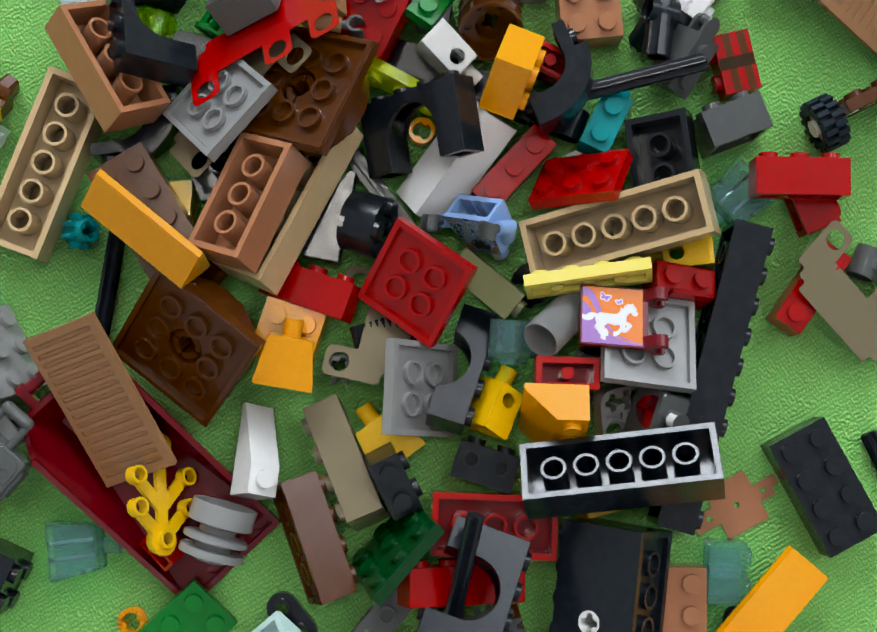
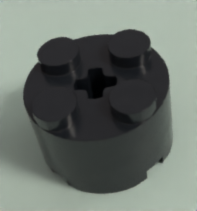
M364 191L352 192L341 208L340 215L344 216L343 226L337 225L336 229L338 246L347 251L376 259L398 218V201Z

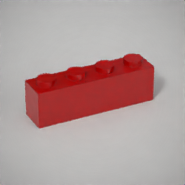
M440 558L438 559V564H428V560L421 559L398 585L397 605L409 609L446 607L456 559ZM474 564L464 606L494 604L495 589L492 580L482 568ZM521 571L518 580L519 583L523 584L517 603L525 602L524 571Z

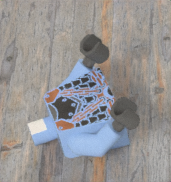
M459 194L446 213H440L439 215L423 214L419 227L423 231L437 233L438 227L452 228L469 249L490 253L494 260L497 261L503 260L508 256V246L514 242L517 234V223L512 220L504 199Z

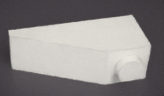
M243 403L230 495L254 500L275 498L280 466L273 408Z

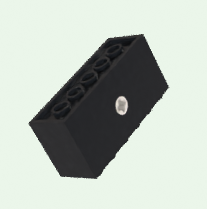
M601 518L563 519L559 532L561 541L560 552L556 562L557 581L556 589L553 593V620L550 624L549 632H663L673 531Z

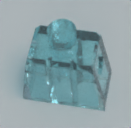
M739 156L727 166L710 190L719 227L724 222L729 224L736 219L747 221L778 200L749 199V166Z
M55 520L45 523L50 583L102 569L107 566L108 554L122 553L123 547L110 535L105 536L104 530L95 522Z

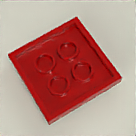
M399 217L396 219L357 297L424 345L432 348L436 346L478 267L406 218Z

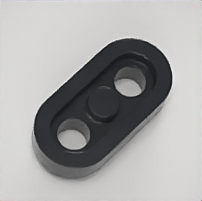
M279 591L269 599L267 603L268 616L277 611V604L284 603L288 610L283 614L298 628H304L307 632H318L315 620L294 594L288 591Z

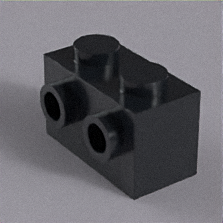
M469 435L468 440L461 439L450 475L510 494L520 463V458L514 456L516 450L502 445H498L497 450L485 447L486 440Z
M391 442L363 455L367 468L394 521L423 507L418 498L423 495V492L416 478L414 477L409 480L405 472L406 469L410 468V465L403 451L396 453Z

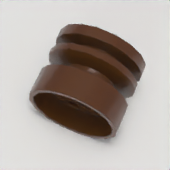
M520 0L459 1V35L477 54L476 59L494 61L509 24L523 28Z

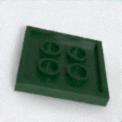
M424 506L396 521L391 516L386 523H382L377 527L371 541L365 547H361L353 556V561L350 565L354 567L357 577L370 599L379 606L386 601L445 532Z

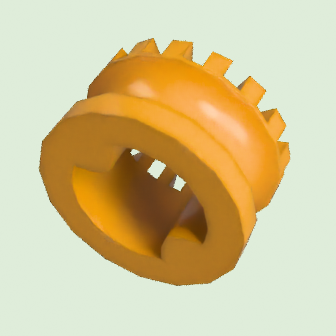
M419 117L414 119L409 125V138L413 144L424 147L433 142L436 131L435 125L431 120ZM416 126L429 127L431 130L430 135L426 139H422L420 135L415 136L413 132Z
M138 606L128 607L118 616L117 627L120 629V632H136L148 621L147 613ZM128 613L137 614L136 619L140 621L139 628H129V622L125 620Z

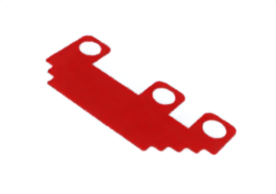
M281 0L277 11L230 36H227L224 32L207 42L205 52L198 56V71L191 79L193 104L199 106L215 97L220 90L218 71L262 46L266 65H270L288 55L292 50L290 30L304 21L308 20L311 38H318L334 29L339 23L335 0ZM324 14H331V24L324 30H316L315 23L317 19ZM279 40H284L286 42L284 51L276 57H271L269 55L271 46ZM206 82H213L214 88L212 92L205 98H199V88Z

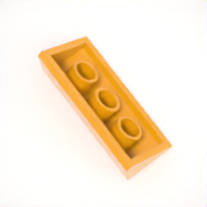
M100 169L96 173L80 207L180 289L210 266L200 249L106 172Z
M788 545L715 632H784L829 578L798 551Z

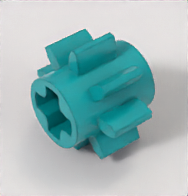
M81 212L71 213L70 221L61 222L63 225L61 238L69 243V249H91L90 242L99 241L100 225L92 220L90 214L82 215Z

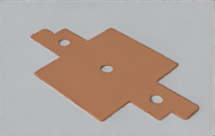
M740 471L724 480L725 499L708 501L712 508L704 512L702 526L699 530L696 529L698 535H702L721 524L728 538L732 539L768 519L769 516L761 501L775 494L772 486L778 484V481L774 474L754 485H751L744 471ZM761 487L766 489L764 493L760 492ZM734 502H738L739 507L735 508ZM712 517V522H708L707 518Z

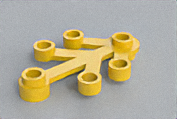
M163 434L165 440L167 441L171 449V441L169 437ZM143 465L130 466L125 472L126 481L130 485H134L143 497L130 499L127 503V512L131 517L136 518L148 532L146 545L149 551L158 556L170 555L176 548V532L184 521L189 518L187 505L190 509L193 498L180 500L177 504L176 513L169 521L168 510L186 486L195 484L197 480L196 472L191 467L179 469L176 472L174 481L167 489L166 468L153 472V488L147 481L148 472ZM149 504L155 510V520L148 513Z

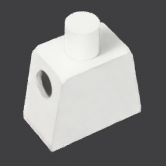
M444 18L433 27L415 48V51L439 74L457 70L461 75L472 76L474 86L483 77L471 64L477 57V54ZM450 56H454L458 60V64H454L450 60Z

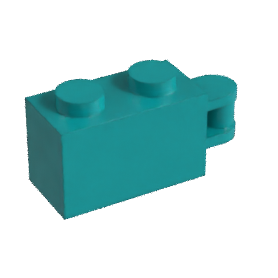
M632 90L600 98L576 151L583 154H594L611 149L634 101L629 98Z

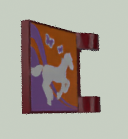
M581 284L579 346L641 350L652 355H664L665 349L669 347L668 335H648V306L657 309L664 308L665 301H668V288L635 289Z

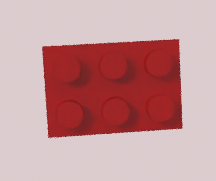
M629 149L609 150L601 153L580 154L564 158L555 157L545 160L528 199L531 208L535 210L618 200L633 160Z

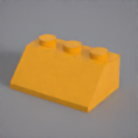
M524 383L518 429L533 443L586 437L590 423L589 385Z

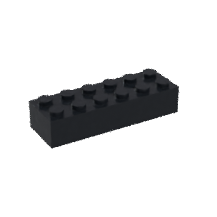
M715 422L519 444L522 500L528 520L725 499L724 475Z

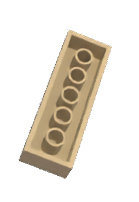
M49 66L0 185V246L45 263L49 262L63 227L61 222L66 220L90 161V144L97 143L102 131L99 122L72 75L52 66Z
M355 127L353 133L329 149L326 156L317 154L305 157L309 163L256 274L212 262L230 277L278 295L364 137L359 129Z
M699 168L621 191L616 201L573 205L518 222L530 274L535 270H561L569 265L582 267L593 265L599 261H624L632 256L641 257L721 234L707 176Z

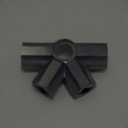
M633 0L632 2L636 5L641 18L628 37L629 44L637 52L642 53L645 59L653 61L670 59L673 28L677 25L681 15L680 2L676 0Z

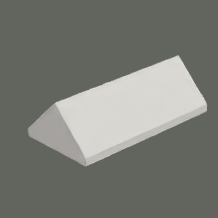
M477 101L484 151L463 158L440 157L436 136L413 168L412 173L408 175L396 193L420 217L423 214L439 215L440 213H446L459 194H471V190L479 183L517 130L496 114L479 108V102Z

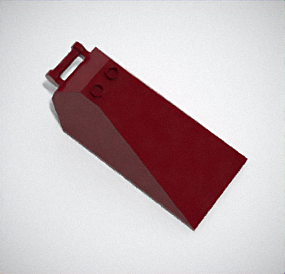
M40 371L25 384L21 383L14 391L31 408L26 414L34 421V427L24 436L31 461L30 464L176 595L195 577L209 591L234 567L209 564L197 560L189 554H185L165 572L139 545L148 532L136 518L131 517L127 512L128 501L132 498L143 497L134 485H130L127 481L108 488L106 487L51 390L41 399L34 394L45 383ZM131 377L160 431L169 437L171 450L178 461L176 465L166 467L167 489L174 481L176 472L179 469L191 467L197 475L195 484L186 486L169 508L168 521L176 513L178 502L183 499L193 498L194 495L215 497L255 510L258 515L252 533H237L236 535L237 538L248 544V548L245 551H234L245 557L281 523L280 520L260 500L230 495L233 474ZM152 472L148 474L147 481L154 488ZM149 504L148 513L155 520V510ZM189 517L176 532L182 539H193L183 533L184 527L200 526L199 522Z

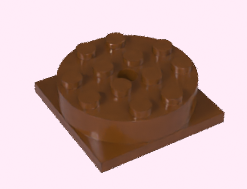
M296 26L290 30V35L296 34L311 47V55L293 73H289L276 61L263 75L278 91L242 132L292 143L304 157L317 154L326 156L329 149L353 133L366 110L370 93L367 72L377 54L379 46L373 40L327 32L318 38H311L309 29ZM297 47L291 50L287 56V63L290 65L298 63L303 57V49Z
M156 269L112 345L125 364L206 428L212 422L235 386L250 372L256 355L266 341L255 333L253 324L243 304L216 282L197 276L180 289Z

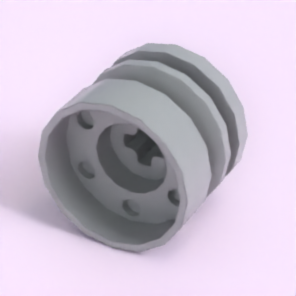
M194 495L188 516L199 522L200 526L184 527L183 533L193 539H181L178 548L202 562L219 566H241L245 557L234 550L245 551L248 548V544L237 538L236 535L237 533L251 534L258 513L248 507L227 500L205 495Z

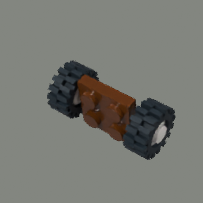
M877 80L862 90L858 88L846 94L839 101H833V96L824 93L800 106L801 112H799V115L803 119L801 124L805 126L806 129L804 131L806 135H809V141L811 144L814 143L816 150H819L822 154L829 153L850 142L851 135L849 132L851 130L846 124L848 123L847 118L877 104Z

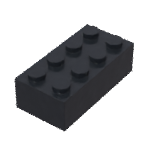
M686 108L624 120L627 145L633 157L630 166L634 187L700 169L692 113Z
M812 417L760 445L821 555L832 558L877 533V511L824 417Z

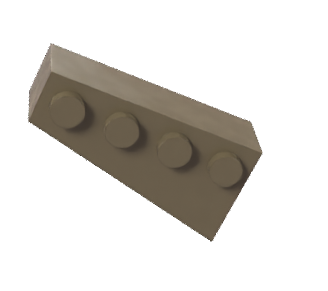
M337 394L302 408L305 418L301 420L307 436L313 435L316 446L312 447L318 464L324 463L328 474L324 475L323 478L329 492L335 491L339 503L334 505L341 522L346 520L352 528L360 531L391 517L387 507H384L378 497L380 492L367 470V465L363 459L364 453L360 445L356 443L355 431Z

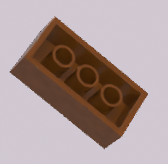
M141 141L86 174L92 183L96 173L102 169L187 240L189 239L195 224L150 149ZM132 249L150 279L156 268Z

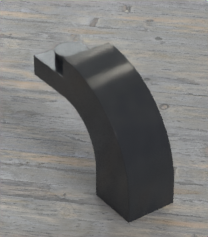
M563 19L552 23L551 27L553 38L565 62L564 72L552 87L528 97L531 110L543 136L562 128L579 114L589 98L593 84L592 59L587 40L579 43L573 28L567 30Z
M174 85L162 86L171 103L181 92ZM161 114L154 123L142 125L135 134L128 138L91 143L90 153L93 158L104 164L141 141L150 149L154 158L158 159L172 145L174 136L179 130Z

